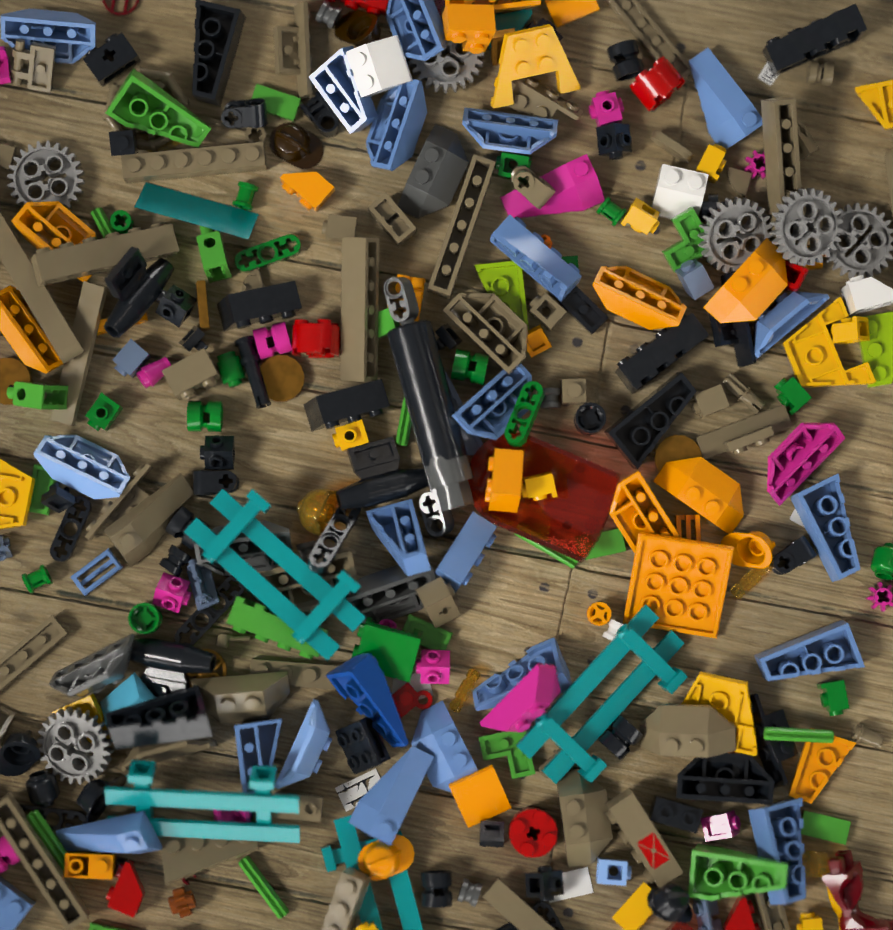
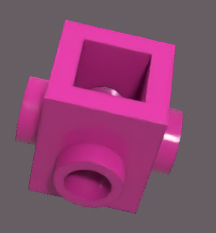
M608 90L596 93V97L592 98L591 105L588 108L591 119H596L597 127L610 123H621L623 120L621 112L624 111L621 97L617 98L616 92L609 93Z
M163 572L155 589L152 604L179 614L182 606H187L192 593L188 591L190 581Z
M421 650V659H416V674H421V684H449L450 650Z

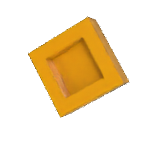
M541 325L528 331L527 351L531 358L552 347Z

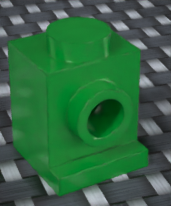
M501 152V156H497L495 169L499 170L498 176L511 178L513 169L510 167V162L512 160H515L518 166L523 165L530 169L532 155ZM520 176V177L518 178V179H521V180H527L526 177H525V178H522V177Z
M784 377L774 386L780 403L785 407L789 406L791 408L788 411L790 415L797 412L812 398L794 377H791L789 380Z
M101 392L98 399L85 415L89 418L87 424L97 431L101 428L107 431L123 408ZM100 409L106 411L105 416L102 418L97 415Z
M844 680L817 684L818 689H823V693H820L821 704L823 708L826 707L827 711H829V716L844 714L843 709H849Z

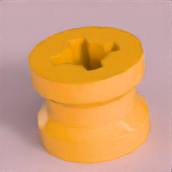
M603 602L593 603L587 610V618L591 624L596 626L605 625L610 621L611 609Z

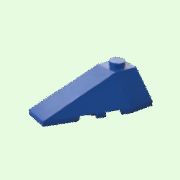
M370 653L356 655L326 674L338 693L344 699L349 697L358 706L356 711L360 715L364 714L373 721L372 727L392 747H403L409 744L384 673L378 666V661L375 657L370 655Z

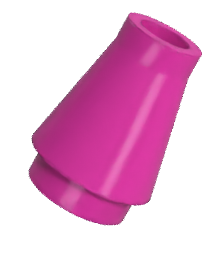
M163 357L160 360L140 367L136 375L146 389L150 386L154 387L164 376L162 370L171 366V363L166 357Z

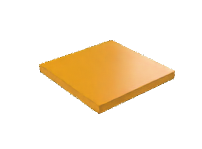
M639 532L623 615V624H627L644 605H647L659 617L651 628L672 630L673 632L717 639L734 546Z

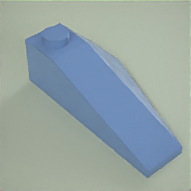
M709 48L688 61L701 101L700 105L704 112L708 133L717 145L728 149L762 126V117L752 102Z
M553 637L532 646L526 651L528 653L517 662L515 660L508 664L510 667L500 675L494 674L473 689L472 695L475 709L480 711L494 708L537 664L554 665L561 693H564L571 686L572 680L556 639Z
M412 746L358 801L348 823L391 846L434 756Z
M144 811L56 830V835L66 851L144 854L162 850L163 847Z

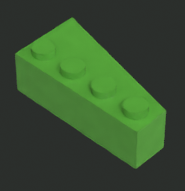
M236 596L226 622L233 625L232 630L242 634H246V631L255 634L254 638L268 643L269 639L278 642L277 647L290 651L291 647L300 650V656L311 660L314 656H320L306 641L303 645L292 636L294 630L267 606ZM319 627L328 635L329 630Z

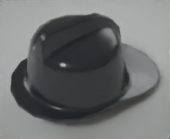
M32 731L13 733L8 736L4 745L0 748L1 775H21L40 759L41 752L37 748L36 740L32 737Z
M124 775L115 778L110 783L101 779H95L84 786L76 802L87 813V821L89 823L96 821L108 806L105 802V786L123 787L126 783Z
M670 883L661 888L652 889L648 893V906L658 918L668 922L688 923L692 919L693 913L688 903L689 894L680 886Z

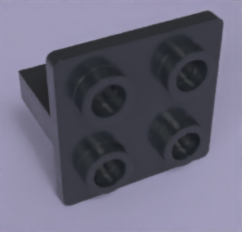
M368 717L335 731L338 743L342 747L348 765L354 774L377 767L391 759L380 734L372 727L373 721Z

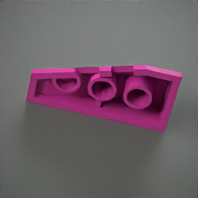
M587 154L541 176L556 190L554 195L541 209L536 208L516 189L500 197L508 216L511 215L514 218L562 214L574 211L581 212L603 203L605 200L597 174Z

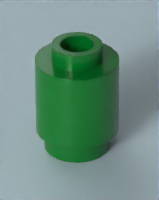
M235 351L217 356L218 362L216 364L223 385L228 384L229 388L243 384L242 380L246 376L240 363V358L236 356Z

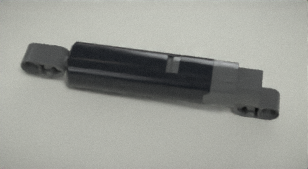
M392 277L384 283V294L391 317L395 321L400 322L401 326L389 330L387 335L430 492H426L420 497V509L427 532L432 536H441L450 533L454 528L451 509L474 503L468 482L469 479L474 477L460 426L452 416L456 411L431 321H414L418 316L419 307L412 283L405 277ZM397 282L401 286L399 294L396 292L395 289ZM438 519L443 523L442 530L437 526Z

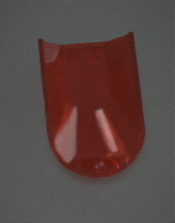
M520 433L511 434L513 439L516 436H521ZM503 434L497 440H488L477 450L470 462L474 478L469 479L468 482L474 500V507L486 520L574 560L584 562L598 542L606 524L621 473L530 435L524 445L512 447L507 443L505 434ZM495 448L524 451L522 484L524 483L523 477L551 471L557 497L553 498L550 493L547 494L546 499L533 501V497L523 498L521 492L517 513L489 511V502H485L487 479H492V471H488L489 456H494Z

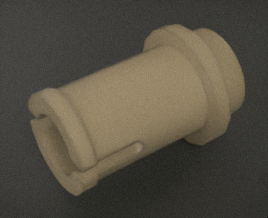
M861 724L860 726L855 725L851 738L855 739L857 743L861 741L879 749L884 735L865 728V725Z

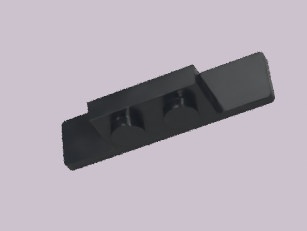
M736 271L720 276L722 286ZM709 314L715 347L734 345L739 368L755 364L756 358L749 322L720 324Z
M751 694L750 701L758 755L764 770L774 780V788L788 785V780L781 761L798 755L795 742L765 740L763 737L765 727L789 728L784 710H776L765 715L758 694Z

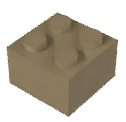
M205 348L162 370L174 395L179 400L184 399L185 401L197 396L196 391L202 388L208 390L219 384L217 380L221 379Z

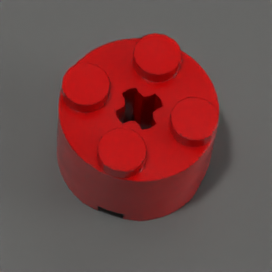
M664 56L660 57L649 71L645 69L635 77L636 80L630 85L631 91L649 112L655 110L673 96L674 88L679 90L686 82Z
M304 319L295 320L292 333V355L302 357V353H306L309 356L308 358H334V355L339 357L340 327L338 323H332V320L318 319L317 323H309V320Z
M527 807L518 811L512 818L508 830L510 841L516 851L523 856L531 858L541 857L550 852L556 844L558 836L556 823L550 814L536 807ZM531 826L534 829H539L535 838H532L531 835H526L530 832L529 827Z

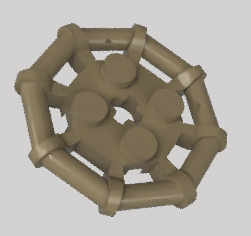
M135 66V70L148 79L160 81L158 86L163 90L168 86L176 100L186 108L188 107L190 100L186 98L172 77L173 74L168 71L166 73ZM130 73L109 84L105 112ZM104 112L102 118L108 123L112 131L123 130L118 121ZM136 129L138 133L148 134L149 141L137 138V145L140 149L157 152V149L171 141L170 138L164 136L155 138L154 135L146 131Z

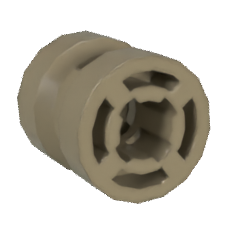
M810 60L807 70V84L822 83L823 86H831L834 75V63L826 62L825 64H819L818 61Z

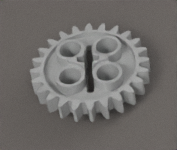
M447 41L445 49L434 56L436 57L434 62L427 63L413 59L409 61V66L416 67L412 71L413 76L420 74L418 80L422 82L426 80L427 89L433 84L435 85V92H438L439 88L443 87L445 94H447L449 87H452L453 91L457 92V85L465 89L466 80L470 83L474 82L472 74L479 76V70L476 67H483V62L479 59L484 58V52L472 54L468 51L466 54L460 55L456 50L462 47V43ZM447 52H450V56L442 58V54H447ZM447 67H454L456 72L449 75L444 70Z
M48 140L45 147L39 141H37V148L35 149L28 144L29 152L27 153L20 149L22 157H13L17 163L16 166L9 165L14 174L7 175L8 179L13 180L12 183L7 185L8 188L15 189L10 194L11 197H19L15 203L20 206L26 202L59 201L62 205L72 209L70 201L78 202L79 200L75 194L83 193L78 185L85 184V181L79 178L84 175V171L77 170L82 165L81 162H73L76 155L74 153L68 155V147L60 150L58 142L52 148ZM53 161H61V167L58 170H50V165ZM36 165L38 167L34 175H27L29 166ZM63 174L67 175L65 178H56ZM44 175H48L50 177V179H48L47 184H44L43 181H40L44 180ZM30 180H31V181H36V182L30 183L29 185H26V184H25L26 181H30ZM57 184H65L63 193L56 194L54 192ZM33 189H42V194L39 198L31 197Z
M799 188L798 192L791 191L790 197H782L784 204H776L780 211L779 213L772 212V215L776 217V221L770 222V225L775 226V230L769 233L776 235L772 244H779L776 252L784 253L783 259H790V263H798L800 266H806V264L814 266L815 262L822 263L823 257H831L828 250L837 249L833 243L834 241L841 242V239L837 237V233L843 232L841 228H838V224H841L843 220L837 219L841 210H834L837 202L830 201V195H823L822 190L815 191L814 188H807V190ZM804 206H806V213H805V215L803 214V208H804ZM822 220L823 226L820 229V221ZM793 225V233L790 234V227ZM808 239L810 240L809 248H807Z
M735 196L733 202L731 199L725 198V205L716 202L717 210L709 208L712 215L710 217L703 216L707 223L699 224V227L704 229V232L697 234L698 237L704 240L698 244L699 247L705 248L701 255L708 257L706 262L713 264V267L717 270L721 268V271L724 273H728L729 269L730 272L737 271L766 238L773 237L767 231L773 226L770 223H766L770 216L763 214L765 209L760 206L758 207L757 202H750L745 197L741 201V198ZM747 216V222L741 226V220ZM725 222V229L719 232L720 225ZM751 238L752 243L748 248H746L745 244L747 240ZM730 245L729 252L724 255V248Z
M855 203L852 208L849 204L844 206V211L841 208L837 209L841 210L837 219L843 220L841 224H838V228H841L843 232L837 233V237H842L846 240V247H842L838 242L834 241L833 244L837 249L828 250L831 257L826 260V263L833 261L835 264L832 270L840 268V276L848 272L849 279L855 277V275H866L867 278L873 277V272L878 275L881 273V268L885 269L889 266L886 261L893 259V256L889 253L893 252V246L891 245L893 237L890 236L893 233V228L888 229L887 227L891 220L884 222L882 219L885 213L877 215V207L868 211V204L863 205L860 209L859 203ZM854 220L861 223V230H857L854 227ZM871 226L872 230L859 242L860 245L855 247L848 257H845V253L857 242V238L863 235L868 227ZM871 236H875L878 239V246H874L871 243ZM856 253H860L863 256V263H859L856 260Z
M68 707L65 712L63 709H60L56 714L50 715L42 723L44 727L38 731L42 736L36 742L42 744L38 749L40 752H44V756L40 760L48 761L45 768L49 769L52 767L54 775L57 773L61 774L60 781L68 777L70 784L76 781V779L79 784H82L85 780L89 783L94 777L98 778L102 774L101 772L108 768L106 764L112 761V758L108 755L114 752V749L108 746L113 741L112 739H106L110 732L109 730L103 731L102 727L105 725V722L99 724L96 722L98 715L93 718L89 717L90 710L82 714L81 707H78L74 712L71 707ZM65 727L69 728L71 734L65 730ZM86 736L92 740L93 744L87 741ZM58 748L62 749L64 755L58 751ZM79 757L85 761V764L81 763Z

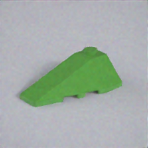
M134 68L119 88L105 112L125 127L143 130L152 135L170 138V140L197 148L211 130L209 125Z
M698 843L693 848L691 855L688 894L690 898L714 901L720 900V898L786 889L788 863L724 847Z

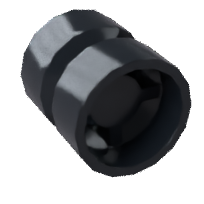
M636 40L622 41L607 48L610 62L615 64L612 69L617 82L633 79L645 70L642 59L637 58L640 52Z
M585 403L579 407L574 415V426L582 435H595L605 425L606 413L596 403Z
M182 506L171 519L165 531L175 538L181 537V543L191 550L194 549V541L184 533L187 527L195 520L194 513ZM198 518L203 524L210 528L209 524H207L202 519Z
M620 715L612 724V731L607 730L599 738V741L622 761L630 752L629 746H635L641 740L643 734Z
M431 870L421 872V886L425 888L421 892L422 907L439 908L452 906V892L448 890L452 885V871ZM433 889H439V893H434Z

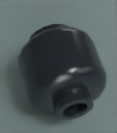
M40 770L30 774L29 779L25 783L30 802L40 805L41 808L53 805L55 803L54 800L60 795L55 775L48 773L47 770Z

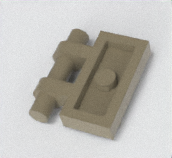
M16 39L15 47H13L12 56L14 57V66L11 67L12 84L14 86H21L22 79L28 80L27 89L51 93L56 46L32 42L30 50H27L25 48V40ZM24 60H29V70L23 68Z

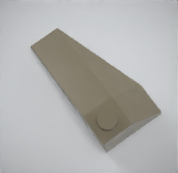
M180 473L104 529V532L130 567L150 554L166 532L165 529L171 519L193 496V490Z

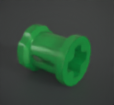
M239 181L238 194L232 205L252 211V201L259 187Z
M609 196L596 211L597 214H602L610 220L613 227L618 224L627 212L625 208L621 209L613 203Z
M118 210L110 218L111 226L119 234H126L128 230L133 228L134 221L126 211ZM122 218L127 225L122 227L119 225L118 220Z
M44 564L40 566V569L30 574H22V579L30 594L45 584L50 585L53 583Z

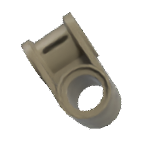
M517 166L511 172V180L515 189L538 209H541L556 192L547 181L536 175L526 166ZM520 176H521L522 178H525V177H526L527 180H526V181H523V180H520V181H519L518 178H519Z

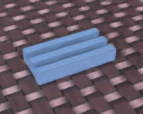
M108 548L70 578L82 594L86 596L121 570L123 566ZM108 556L110 560L81 582L78 580L81 575ZM113 563L115 564L113 569L88 588H84V585Z

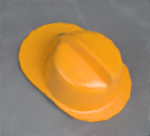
M761 531L729 533L721 541L722 545L734 546L733 565L764 569L772 562V552L776 543L771 541L769 536Z
M401 835L395 836L391 846L380 840L369 843L359 853V870L371 875V880L375 881L384 880L408 869L413 862V845L407 838Z

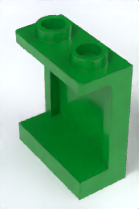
M367 617L366 623L360 624L357 637H361L360 645L355 644L352 658L356 655L370 653L378 661V666L383 671L384 676L410 682L423 631L414 628L412 634L373 623L372 617Z

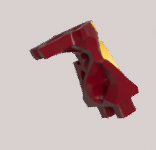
M851 850L837 851L835 853L836 857L827 860L829 870L823 875L822 881L827 886L833 911L838 916L839 930H893V919H875L861 912L858 906L863 892V869L860 861H853Z

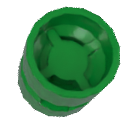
M456 349L451 379L464 381L468 378L470 383L483 385L489 355L482 353L471 355L469 351ZM469 363L476 364L475 372L468 371Z
M188 401V431L201 432L206 428L208 432H222V401H208L207 404H203L202 401ZM205 412L210 413V420H205Z
M140 603L131 609L128 621L135 632L150 634L160 628L163 616L160 609L154 604Z

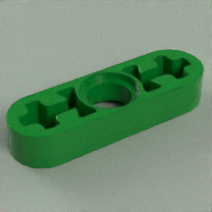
M288 234L245 249L236 255L235 265L239 271L249 273L257 268L261 269L299 254L301 250L300 240L295 235ZM287 240L297 243L294 246V251L290 252L289 249L281 250L283 255L279 256L275 244L279 243L281 248L287 245ZM266 247H270L275 251V255L271 260H265L261 256L262 250ZM257 251L260 264L253 260L249 262L250 266L245 268L244 264L239 265L243 256H246L248 259L255 257L253 252Z
M536 381L524 384L506 426L505 438L512 447H520L526 443L543 402L544 391L541 384ZM534 389H535V390L537 391V394H534V395L532 396V398H531V403H532V404H530V403H529L530 396H529V393H528V392H533ZM523 409L531 411V415L527 419H520L518 413ZM517 424H519V432L521 436H516V438L513 439L511 434H516L518 430Z

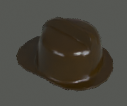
M355 10L347 13L337 22L334 34L340 41L359 47L380 40L381 29L376 15Z
M282 123L271 132L269 138L270 148L280 159L300 169H310L321 161L323 145L319 138L306 129L293 123Z

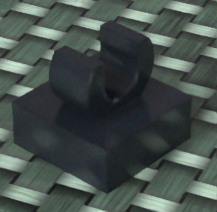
M708 194L707 202H702L701 222H707L703 218L704 215L709 217L712 215L709 208L718 209L716 203L718 202V194Z
M448 323L435 331L439 337L436 340L439 351L446 346L451 350L463 342Z
M195 325L179 342L189 352L193 347L198 351L208 348L201 341L205 333Z
M57 481L50 485L48 492L42 495L41 503L55 512L61 513L75 504V496L70 494L68 487L60 488Z
M480 821L479 846L503 847L504 822Z

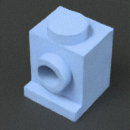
M597 857L596 883L626 886V880H631L632 867L628 865L627 860ZM611 867H617L618 872L616 875L609 873Z

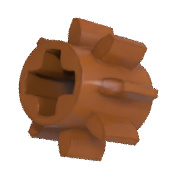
M184 887L173 890V896L168 897L172 914L179 913L180 918L192 915L191 909L197 907L192 890L185 891Z

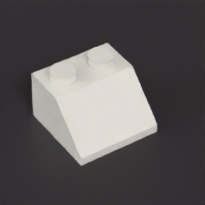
M398 35L367 43L346 52L360 97L374 96L413 81Z
M662 164L651 207L660 212L659 217L668 219L674 218L690 207L694 208L698 216L709 174Z
M864 275L850 278V281H847L846 285L840 289L849 316L893 305V289L873 277L864 279Z

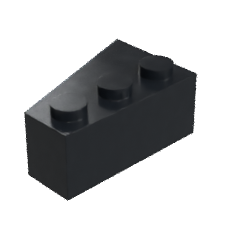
M295 281L228 294L217 304L224 331L251 326V324L259 322L260 324L269 323L278 317H282V319L292 318L296 316V312L302 309Z
M382 379L315 396L304 404V409L311 432L323 428H326V430L332 429L346 421L350 424L362 420L361 417L370 415V418L384 414L383 410L390 405Z

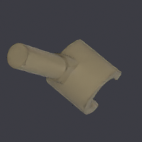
M221 633L217 636L215 645L228 648L229 641H250V635L234 636Z

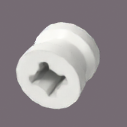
M610 619L608 622L609 628L602 636L612 641L617 635L616 632L623 624Z

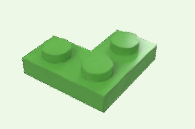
M692 207L671 219L682 240L665 249L662 253L673 272L679 269L685 261L697 260L703 256L701 252L705 248L699 247L698 244L704 240L698 237L697 234L703 233L704 229L699 227V224L702 223Z
M502 731L478 737L483 761L507 756L512 779L535 774L532 757L529 759L515 746L526 735V731L521 733Z

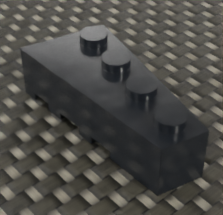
M684 313L679 326L672 327L669 330L663 328L654 335L656 340L650 344L646 341L636 349L637 354L631 358L626 356L617 363L618 368L615 373L631 394L635 393L709 336L693 313L688 316Z
M199 685L105 713L108 730L116 750L213 737Z

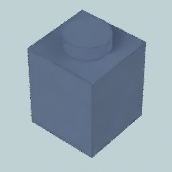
M696 259L685 261L679 269L675 270L687 295L694 300L715 288L703 264Z
M130 339L112 360L117 364L114 368L124 377L129 374L133 378L136 372L140 370V367L144 366L151 356Z

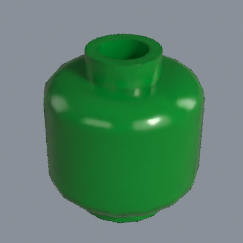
M885 543L884 546L875 548L870 568L875 573L874 575L883 580L893 579L892 543Z

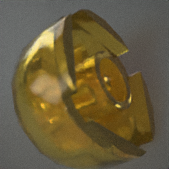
M323 488L314 489L299 501L297 513L299 514L301 525L309 533L317 536L322 535L335 513L336 504H338L336 491Z

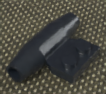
M131 247L106 276L104 281L113 297L119 299L104 325V329L109 335L119 338L136 324L156 301L174 271L169 261L159 258L146 269L147 264L139 248Z
M389 437L347 449L353 472L361 480L336 491V499L341 510L371 507L407 497L429 485L424 467L398 469L400 457L394 438Z
M135 638L130 658L133 662L147 666V669L141 676V680L156 698L188 689L189 682L185 673H213L216 666V655L188 644L154 638Z

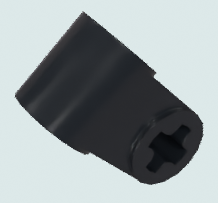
M319 91L315 92V96L306 103L299 104L306 117L324 137L332 138L338 134L340 129L338 118ZM331 120L335 124L331 129H325L322 127L323 123Z
M261 98L229 101L221 114V121L224 126L232 129L264 127L268 124L266 101Z
M193 471L194 496L215 495L222 489L227 493H233L239 487V478L230 471ZM226 476L233 480V483L229 484V488L222 484V481L226 480Z
M803 535L786 546L787 548L774 555L770 568L775 574L783 575L805 564L817 556V554ZM785 559L787 562L784 565L785 568H779L777 564L780 562V560Z

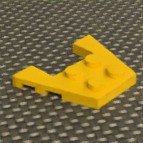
M550 24L504 34L499 58L500 67L498 76L495 78L494 96L491 98V106L494 109L514 104L511 81L556 71L557 90L560 94L580 90L579 82Z
M841 297L833 301L832 304L822 310L815 318L782 344L795 377L803 388L868 385L876 382L868 362L848 370H844L826 327L841 321L840 319L849 317Z
M0 459V530L26 526L35 478Z
M700 671L681 704L710 705L729 722L733 723L736 728H739L735 752L757 756L758 746L748 682Z

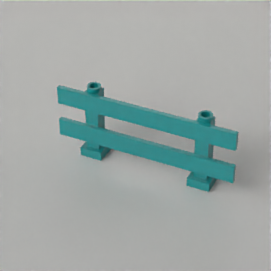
M222 489L210 504L230 521L226 527L216 535L196 518L184 533L204 550L202 555L210 563L213 564L216 560L294 630L292 636L303 645L306 641L328 661L340 646L319 626L333 613L354 632L366 617L348 602L345 597L350 591L355 594L361 586L344 570L336 577L339 582L334 588L317 573L312 572L302 559L255 518L260 511L266 514L271 505L253 489L246 495L249 501L244 507ZM241 532L320 602L308 617L229 547Z
M644 605L627 624L622 625L618 629L616 637L549 710L540 717H537L535 720L536 724L515 745L529 759L549 738L560 747L561 750L542 770L555 784L559 782L575 763L580 767L577 772L590 783L595 780L607 764L594 754L590 756L586 751L655 675L661 679L658 685L670 694H673L688 678L682 670L674 666L671 668L667 664L685 644L672 630L653 649L641 638L659 619L647 605ZM631 649L642 662L571 738L560 726Z
M131 760L127 777L128 783H134V788L105 786L104 789L106 804L136 806V813L144 811L157 836L300 843V825L273 824V812L299 814V795L272 794L277 776V767L252 765L249 789H255V793L154 789L151 784L153 783L156 771V761ZM153 807L255 811L257 823L154 818ZM108 816L107 819L119 816Z
M352 815L334 820L341 847L332 850L330 845L321 847L327 872L337 870L336 864L345 862L346 869L353 867L359 870V853L363 847L378 840L371 838L359 842L356 827L348 823ZM398 831L396 834L403 836L401 831ZM406 869L399 874L389 877L403 930H423ZM369 883L359 911L361 923L365 921L368 924L374 922L378 930H383L371 883Z

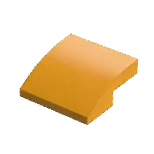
M545 0L556 28L600 10L597 0Z
M493 765L448 784L468 828L480 823V821H485L511 809V805Z

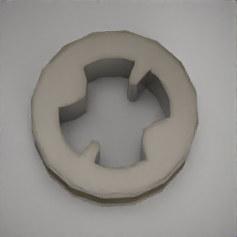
M248 127L246 129L245 139L247 143L255 142L254 139L252 141L249 139L255 130H257V133H262L259 136L260 140L258 142H266L267 137L263 127Z

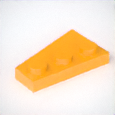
M834 736L832 743L805 742L787 796L803 798V801L812 804L856 743Z

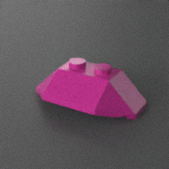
M800 423L768 456L767 492L779 506L846 439L836 424Z
M537 664L479 722L480 725L496 730L518 733L529 729L530 724L537 717L543 715L545 709L561 693L554 665Z

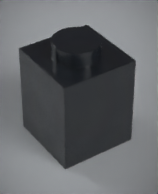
M136 129L109 132L111 156L138 153Z

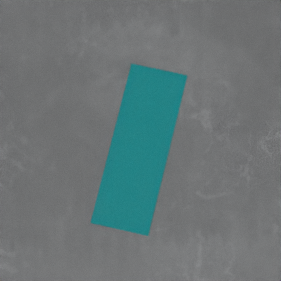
M147 182L134 206L245 239H249L259 215Z

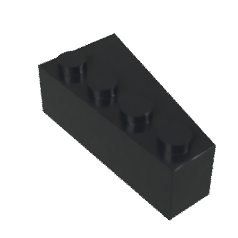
M196 0L195 61L193 64L192 94L199 102L221 107L246 17L240 9Z
M855 3L845 9L834 12L828 17L817 19L802 29L801 27L788 32V35L781 39L779 36L766 42L767 45L763 49V54L773 76H776L810 60L859 41L866 32L867 27Z
M677 372L605 430L604 433L632 468L638 470L644 459L651 453L656 443L666 433L672 422L697 391L682 372Z

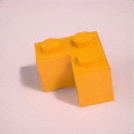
M447 4L442 13L444 41L462 43V51H469L472 54H479L487 50L496 32L494 5Z
M495 448L494 456H489L488 471H492V479H487V487L485 489V502H489V511L517 513L521 498L524 451Z

